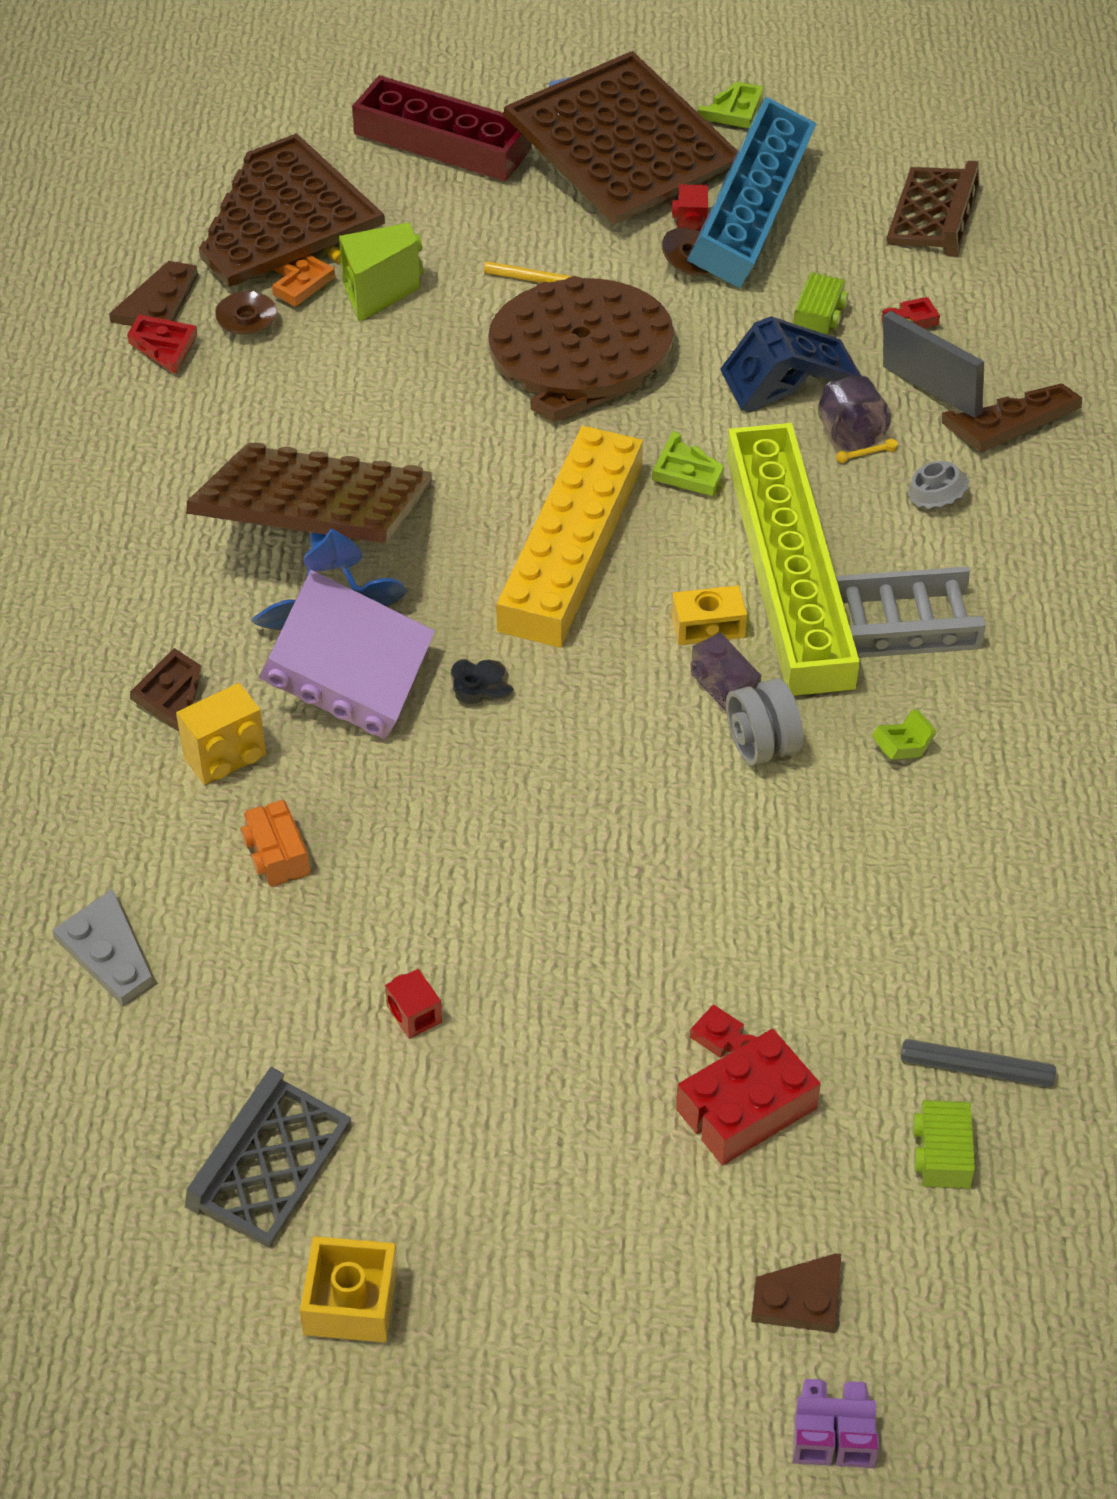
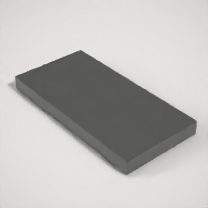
M892 311L883 315V367L974 418L982 414L984 361Z

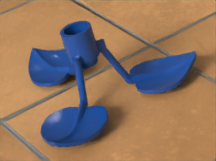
M330 529L327 535L311 533L309 535L311 549L303 558L304 565L308 568L307 576L310 570L325 571L341 568L352 590L386 607L399 601L408 592V588L402 582L391 578L376 579L366 583L363 587L357 585L348 567L357 564L362 559L360 548L349 538L333 529ZM284 600L269 606L251 618V623L268 629L282 630L296 600Z

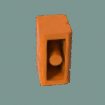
M282 799L269 803L266 807L259 806L246 810L244 813L246 826L240 827L245 847H253L255 851L254 854H251L256 874H264L268 885L271 887L285 883L288 879L295 880L308 876L310 873L309 855L286 801Z

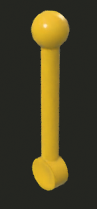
M887 439L885 444L848 453L839 451L836 454V460L839 463H845L850 458L883 450L894 452L897 450L898 442L895 439Z

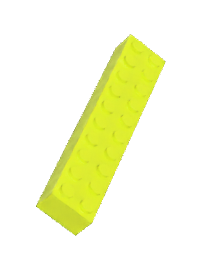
M784 423L729 428L726 458L783 680L793 696L856 689L860 661L793 424Z

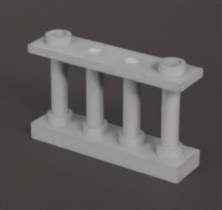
M957 567L836 576L842 601L849 605L853 622L850 630L858 658L981 649L986 627L983 616L968 617L962 595L967 594L970 568ZM948 596L954 618L934 619L929 597ZM915 598L920 621L901 622L895 600ZM882 601L887 623L867 624L862 602Z

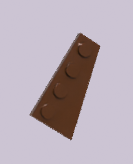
M1061 383L1025 392L1024 398L1021 399L1010 398L1009 396L999 398L996 405L984 407L982 414L976 418L965 412L955 414L953 410L943 412L942 424L981 453L1082 408V397Z

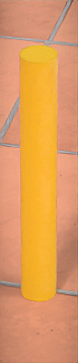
M486 261L484 265V273L538 283L554 282L571 277Z

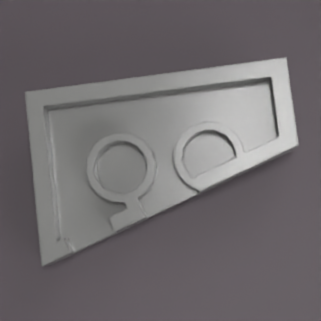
M113 889L52 930L54 939L122 1006L153 985L151 974Z

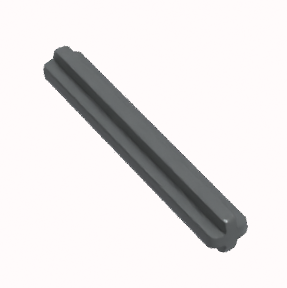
M905 1039L901 1049V1060L904 1062L1047 1087L1053 1086L1056 1077V1066L1050 1063Z

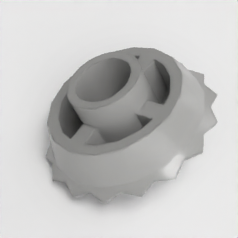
M934 461L922 466L914 473L907 495L910 496V502L916 503L917 507L925 506L930 509L935 506L941 508L945 504H953L955 499L962 498L963 492L969 489L967 484L970 480L966 477L967 474L962 472L952 462Z

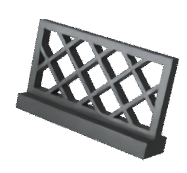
M273 1067L268 1069L188 1186L185 1198V1208L198 1215L201 1211H204L268 1248L276 1239L351 1123V1117L284 1081V1073ZM287 1096L300 1103L302 1113L281 1117L278 1105ZM274 1113L275 1119L269 1120ZM327 1118L338 1125L333 1133L316 1136L311 1120ZM305 1122L309 1138L288 1142L284 1126ZM278 1127L282 1144L261 1148L258 1139L260 1132ZM253 1144L255 1149L248 1151ZM325 1144L320 1151L319 1145ZM312 1146L315 1155L314 1162L309 1165L296 1167L291 1151ZM285 1152L289 1169L268 1173L264 1157ZM257 1158L262 1175L240 1179L237 1169L239 1163ZM231 1175H233L234 1181L227 1182ZM305 1175L300 1182L298 1176ZM292 1177L295 1187L293 1194L275 1199L271 1182ZM264 1183L269 1200L247 1205L243 1188ZM237 1190L241 1206L224 1209L213 1202L219 1193ZM284 1206V1208L279 1214L277 1207ZM271 1209L275 1222L269 1231L265 1232L252 1224L250 1213Z

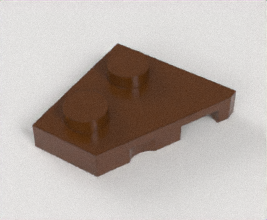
M173 648L130 691V699L179 731L176 712L194 704L202 666Z

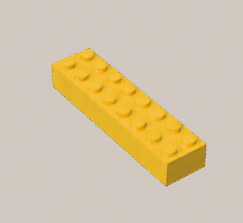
M581 426L496 603L497 632L559 648L562 647L641 472L643 439Z

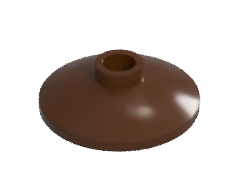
M674 228L665 234L661 243L662 252L667 261L679 271L689 275L703 276L709 274L710 272L687 261L700 232L689 228Z
M252 291L237 292L225 297L219 302L215 310V317L219 326L235 334H253L263 331L275 321L277 316L274 301L262 293Z

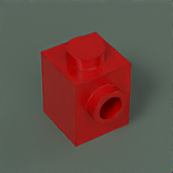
M679 184L678 200H672V218H678L677 228L701 231L708 216V185Z

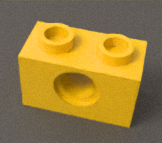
M739 585L672 593L671 618L678 645L745 638L747 612Z

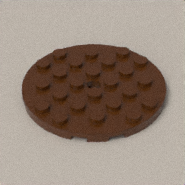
M571 276L565 280L541 282L536 287L512 298L493 318L488 338L492 361L500 373L509 381L515 379L525 384L526 390L537 394L545 392L548 396V392L567 394V399H578L583 396H587V399L627 391L642 384L643 378L651 372L657 374L668 361V354L671 348H673L674 332L671 317L665 307L645 291L617 281Z

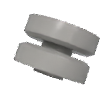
M781 678L760 682L755 690L752 687H743L728 693L726 712L730 732L738 752L748 765L755 766L768 762L774 753L779 757H785L798 753L802 749L804 737L799 709L789 687Z

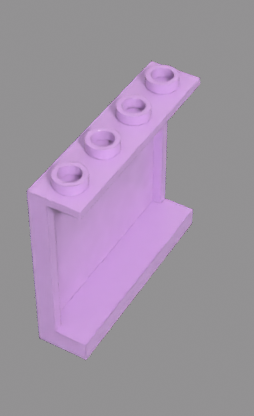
M310 570L258 678L268 682L275 688L282 689L301 698V700L308 704H313L332 713L339 719L346 720L364 729L369 734L377 735L386 740L398 719L435 630Z

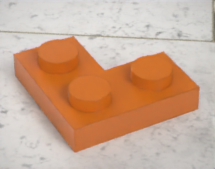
M311 255L305 256L293 263L273 269L284 275V277L272 285V292L274 296L296 307L335 278V268Z

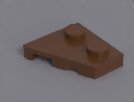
M831 1254L757 1276L755 1279L751 1322L834 1333L841 1254Z

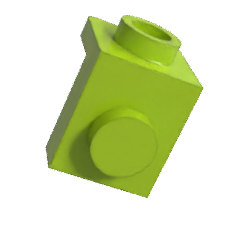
M915 709L910 711L903 724L878 725L872 737L881 747V751L891 760L921 758L936 735V729L920 710Z

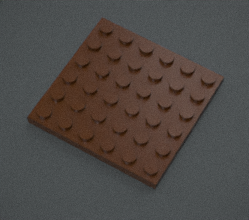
M630 51L508 104L504 107L503 116L613 225L678 195L679 184L699 185L729 171L738 152L733 145L634 51Z
M252 442L241 448L187 500L186 514L327 535L330 529H333L347 538L387 543L430 487L432 472L423 471L422 467L416 465H407L404 468L391 466L392 464L387 461L366 463L360 462V459L354 456H343L339 459L329 457L325 452L316 451L304 454L297 453V449L292 447H281L277 450L266 448V445L263 443Z

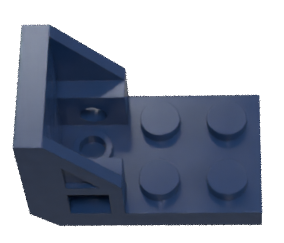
M772 316L755 322L720 368L740 409L748 412L755 411L795 393L809 374L815 378L822 377L831 380L839 386L844 384L853 388H857L864 380L841 339Z

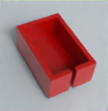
M772 1028L678 1083L676 1110L696 1134L702 1131L701 1141L723 1166L816 1110L821 1083Z

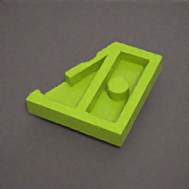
M737 81L729 86L726 91L714 96L713 103L708 107L704 105L699 106L698 113L706 121L749 128L762 100L764 86Z
M672 431L652 470V480L714 496L723 477L724 465L714 458L708 457L696 445L690 448L681 441L680 433Z

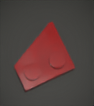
M138 315L127 334L128 342L172 373H177L197 337L196 325Z

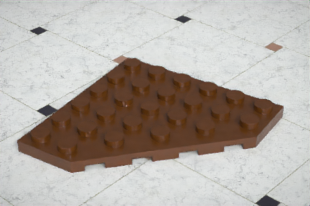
M295 133L246 153L243 159L244 165L242 169H238L232 181V189L230 193H226L220 205V213L218 217H214L208 229L207 240L202 241L199 247L200 258L228 287H231L339 243V236L372 230L384 225L385 216L381 210L301 136Z

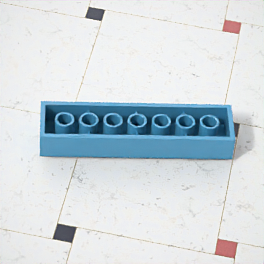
M765 97L751 122L687 261L741 288L757 260L817 123L771 98Z

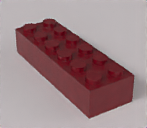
M381 75L372 82L352 105L353 131L355 135L503 181H507L532 149V143L503 116V112Z

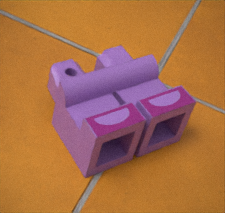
M819 1379L804 1380L802 1393L797 1398L795 1410L792 1464L831 1466L835 1449L836 1466L875 1468L879 1451L875 1422L876 1401L870 1400L865 1382L850 1381L844 1383L843 1399L827 1398V1382Z

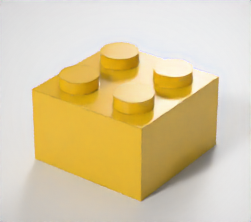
M236 683L176 712L183 757L204 786L217 779H222L229 773L245 765L255 763L260 758L266 756L261 709L240 683Z
M313 1236L300 1306L303 1335L386 1343L398 1269L396 1243Z

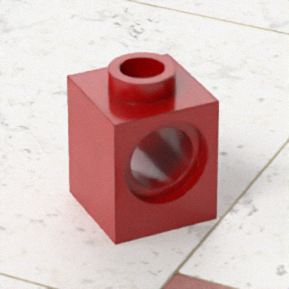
M419 968L408 974L398 975L391 982L385 984L387 1008L409 1039L442 1023L441 1000Z

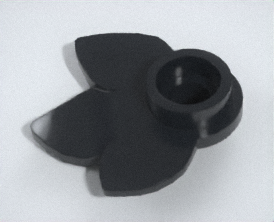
M461 659L455 662L451 668L450 674L454 679L452 688L455 692V697L462 703L476 704L482 700L483 696L494 699L504 698L513 693L514 688L502 681L506 673V667L503 663L496 660H482L474 664L467 659Z

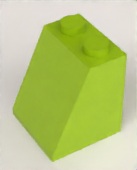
M410 222L339 236L342 283L358 321L371 317L420 288L419 276L424 274L418 252L423 250L422 241L419 233H414Z

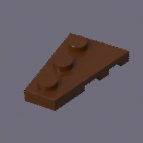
M167 261L109 313L110 322L132 326L138 315L175 321L198 276L197 265Z

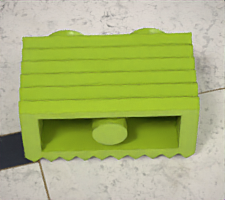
M811 272L795 308L793 324L826 335L831 333L832 328L837 329L841 318L840 309L845 310L849 297V292L844 291L845 280L838 277L833 278L831 275L827 277L826 274L821 275L820 273L815 274Z
M922 1100L920 1113H913L912 1134L913 1137H920V1147H915L914 1171L921 1172L922 1186L925 1188L928 1186L933 1188L939 1186L940 1188L948 1187L949 1189L953 1187L969 1189L971 1187L975 1170L971 1102Z

